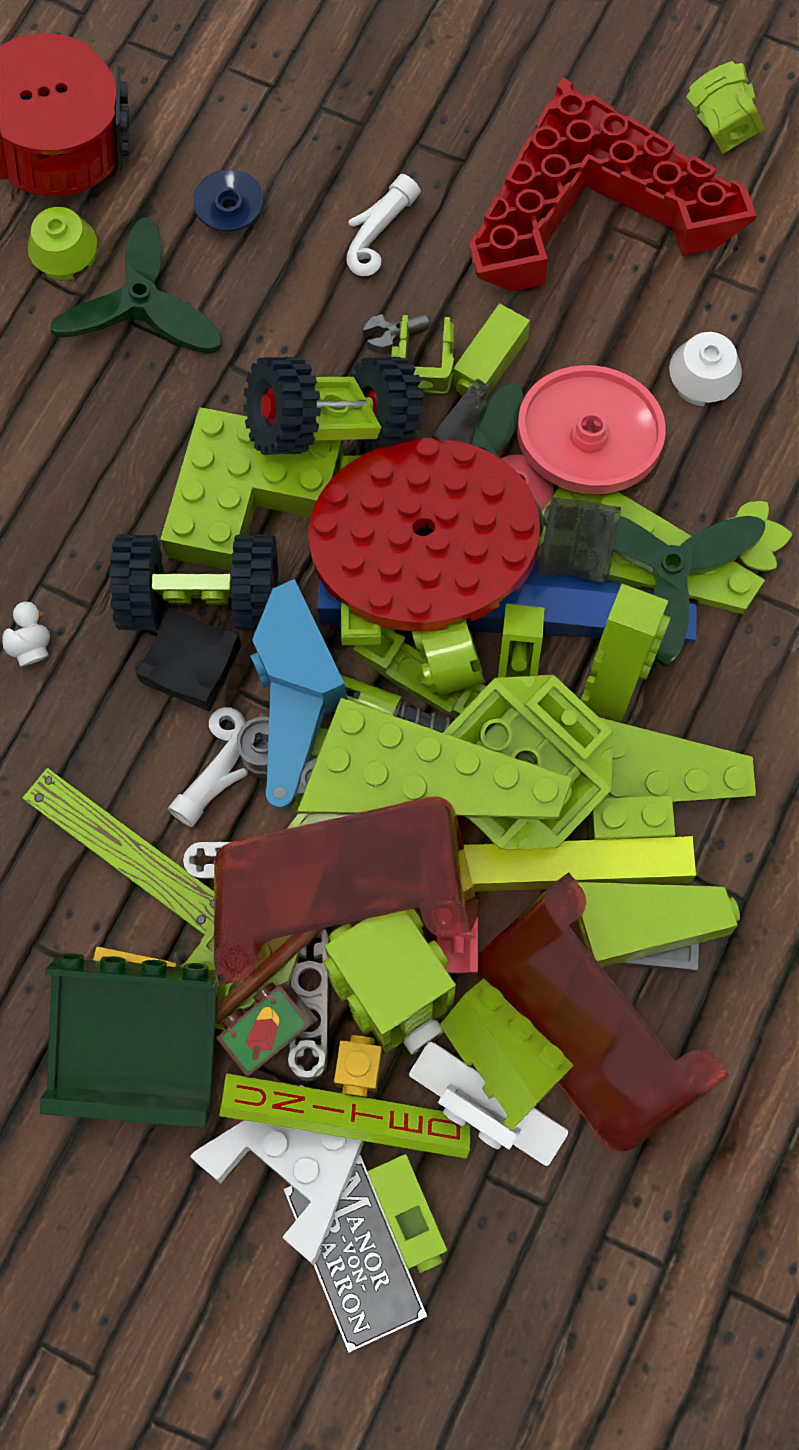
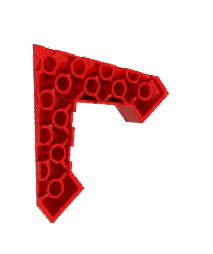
M562 77L557 85L554 97L550 103H547L538 119L535 131L532 136L529 135L505 178V184L498 196H495L486 212L482 226L478 233H475L469 243V251L477 278L510 292L545 285L548 258L544 245L586 186L671 227L681 256L718 248L756 220L757 215L746 186L736 180L730 183L715 174L716 168L694 155L691 158L675 150V144L631 117L621 115L615 111L614 107L590 94L588 97L573 89L572 82Z

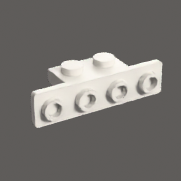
M433 1041L427 1043L409 1073L411 1078L441 1097L438 1103L445 1107L443 1114L461 1126L468 1122L480 1130L478 1137L495 1149L499 1150L503 1145L510 1150L511 1146L515 1145L543 1165L548 1166L568 1135L567 1128L536 1108L510 1132L504 1123L507 1114L495 1096L488 1099L482 1090L486 1083L479 1072L472 1066L467 1067L464 1061Z

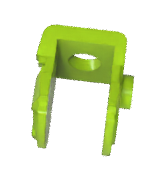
M733 61L720 65L701 76L690 86V92L686 96V100L696 112L700 111V114L696 116L709 129L722 154L766 130L753 103L755 101V94L752 83L749 85L746 83L748 79L743 63L735 64Z
M403 315L402 323L400 324L399 347L392 346L391 357L408 359L409 318L408 315ZM445 317L442 368L415 367L416 370L413 375H419L421 383L418 385V389L423 390V395L446 396L450 393L454 364V323L450 322V317Z

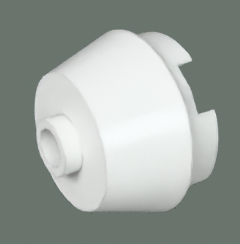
M715 332L700 333L689 339L675 351L669 366L670 377L678 389V395L685 401L698 406H705L706 402L725 400L736 390L742 375L740 360L733 343L725 336Z

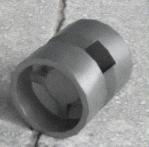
M256 717L248 720L241 727L237 735V748L244 767L251 776L260 780H267L269 717Z

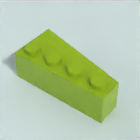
M621 584L607 619L591 667L590 676L587 679L584 693L581 697V701L594 713L620 723L622 722L639 677L647 679L671 617L663 615L668 600Z

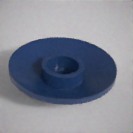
M232 169L220 170L208 175L200 182L194 194V208L198 218L209 228L222 232L238 231L251 225L260 215L263 208V193L258 182L249 174Z

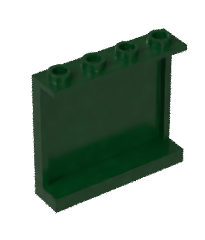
M65 953L56 957L45 969V975H51L47 1089L40 1098V1114L205 1128L212 1113L219 970H208L209 967L201 963H188L183 967H170L162 960H146L142 964L126 963L124 958L116 956L103 957L100 961L84 960V955L77 953Z

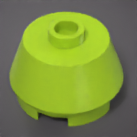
M52 207L39 213L32 223L28 240V255L32 263L39 270L45 272L47 277L63 281L74 279L73 274L82 271L87 265L91 268L95 261L97 250V237L93 228L74 211L65 207Z

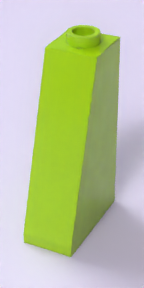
M578 882L572 884L570 891L571 901L592 970L725 937L733 933L738 926L737 921H740L736 900L733 897L728 898L725 887Z

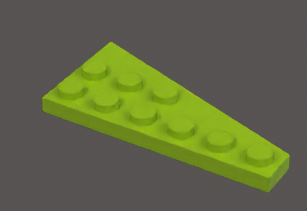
M600 718L613 730V789L605 798L672 796V802L756 796L753 757ZM522 752L517 754V759L535 765L534 759L528 753Z

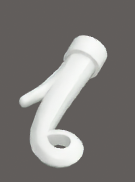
M400 174L390 185L389 192L365 212L349 220L350 227L363 224L350 244L347 253V264L354 274L364 277L378 271L381 265V257L376 251L368 247L406 206H411L421 194L419 186L409 176ZM362 259H370V261L365 264L359 262V260Z
M223 707L217 709L209 719L211 732L217 738L228 742L183 794H178L168 807V811L187 826L193 827L204 813L203 809L214 797L234 782L248 775L246 768L229 773L240 756L237 748V735L241 727L246 723L243 715L236 709ZM223 720H229L234 724V729L225 730L219 724Z

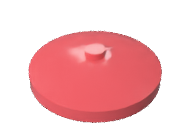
M593 365L563 368L540 379L524 397L517 422L519 446L532 468L551 483L564 489L584 494L613 493L631 487L641 481L652 471L659 460L666 435V424L662 409L646 387L625 373Z

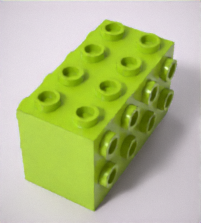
M398 898L389 904L386 900L374 904L364 913L366 919L354 927L350 923L339 927L328 936L330 942L324 946L328 958L323 963L332 987L342 1002L346 999L348 1000V1005L351 1008L350 1011L353 1014L352 1017L362 1033L366 1036L372 1032L385 1054L402 1044L406 1036L431 1019H439L453 1009L456 984L446 971L448 960L435 940L427 943L422 936L424 933L421 928L424 925L420 917L410 904L404 908Z

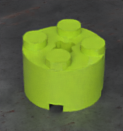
M467 619L447 624L448 628L443 630L412 631L417 650L420 651L422 658L427 657L428 660L427 663L421 664L427 686H430L432 694L439 693L442 696L485 683L474 640L466 623Z

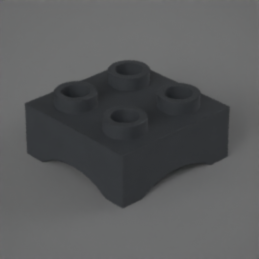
M169 607L163 618L158 635L148 654L142 660L136 675L140 683L210 711L241 647L239 636L228 630L204 624L181 611Z

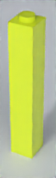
M693 836L563 841L558 848L499 849L495 844L453 845L452 857H445L446 881H453L454 892L571 888L572 884L578 882L655 885L690 884L696 876Z

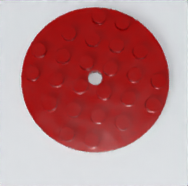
M436 438L414 439L408 442H399L397 445L389 447H379L367 452L343 467L328 482L312 510L308 532L309 547L318 578L324 588L333 598L337 597L341 602L349 606L351 613L374 624L406 631L443 630L448 628L447 624L467 618H470L472 622L497 609L499 602L513 590L517 592L529 576L538 555L540 519L538 507L529 486L501 458L484 449L464 442ZM426 524L429 525L430 529L434 530L427 536L415 534L416 530L424 528Z

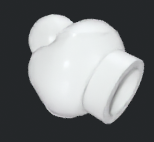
M27 601L17 604L13 611L15 622L23 628L16 631L10 628L6 629L2 636L3 649L8 655L17 657L20 667L49 657L46 646L50 640V633L45 626L37 624L38 620L43 617L44 612H40L36 605Z

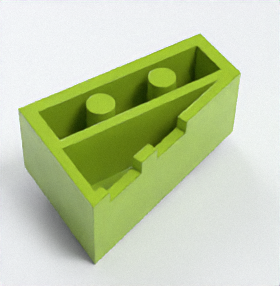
M484 978L464 994L440 1024L467 1067L474 1065L486 1084L482 1087V1090L488 1099L495 1096L507 1114L504 1123L510 1132L574 1066L557 1046L548 1041L528 1018L521 1015L503 997L501 992L492 987Z

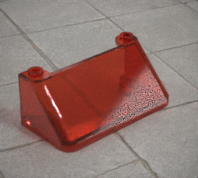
M430 796L236 840L222 846L214 859V966L219 986L247 979L255 971L257 963L262 960L260 954L262 946L272 939L420 907L426 928L440 937H450L471 932L479 915V908L456 812L452 804L445 798Z
M568 872L552 884L478 954L477 976L480 981L484 978L492 987L498 989L503 997L521 1015L528 1018L548 1041L563 1052L564 1056L574 1066L558 1082L607 1147L617 1152H627L661 1129L730 1075L710 1052L692 1050L675 1061L569 926L583 914L586 906V896L582 888Z

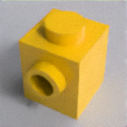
M351 1035L350 1042L340 1040L334 1083L336 1087L343 1088L342 1094L366 1098L367 1091L377 1093L382 1047L374 1045V1038Z

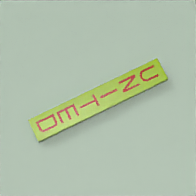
M226 1073L219 1116L460 1158H467L470 1151V1124L466 1122L464 1126H461L446 1117L443 1111Z

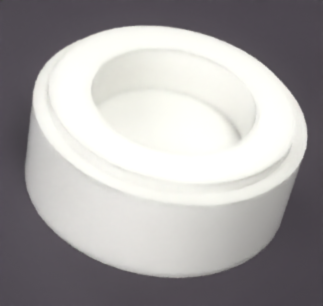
M431 1019L406 1036L403 1043L410 1054L413 1055L425 1048L428 1042H434L444 1031L437 1019Z

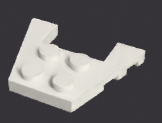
M244 1120L194 1151L190 1157L221 1184L248 1151H252L311 1203L284 1234L283 1239L314 1265L319 1258L320 1248L327 1231L330 1230L335 1217V1210L343 1190H346L365 1141Z

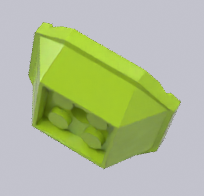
M555 675L494 678L443 732L444 734L513 758L518 753H528L534 759L536 766L572 778V783L559 819L467 817L499 849L558 848L613 789V730Z

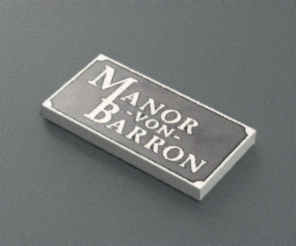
M359 1155L346 1190H343L335 1210V1217L330 1230L327 1231L320 1248L319 1258L314 1264L348 1352L427 1317L363 1159ZM289 1186L284 1189V1192L297 1220L311 1202L294 1187Z

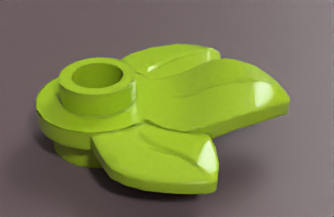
M765 501L748 502L740 507L736 517H759L766 524L760 541L752 549L739 557L745 566L758 571L776 569L777 562L773 553L784 547L792 536V532L782 525L767 520L769 506Z

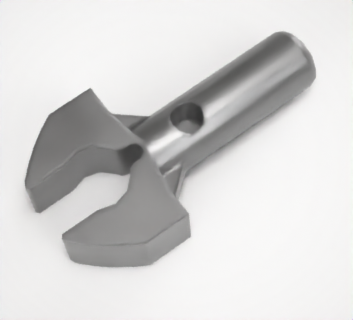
M383 314L372 317L363 328L364 338L376 333H380L383 336L368 340V349L380 354L392 352L393 342L397 337H400V324L402 321L393 324L384 320ZM424 314L409 319V334L430 328L429 316Z

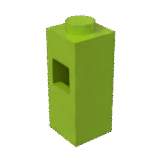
M499 303L454 366L453 387L465 398H474L484 403L528 340L530 320Z
M404 1154L367 1171L408 1269L417 1266L419 1273H422L443 1263L440 1254L446 1252L447 1248L407 1155Z

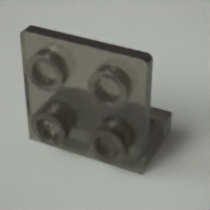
M552 497L543 517L546 531L544 542L539 546L537 555L539 575H568L599 582H608L621 507L579 499Z

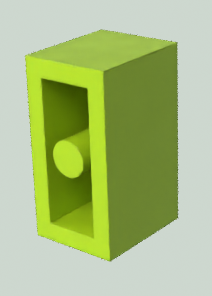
M506 604L498 678L538 675L543 639L544 607Z
M672 796L604 798L588 815L590 840L675 836Z

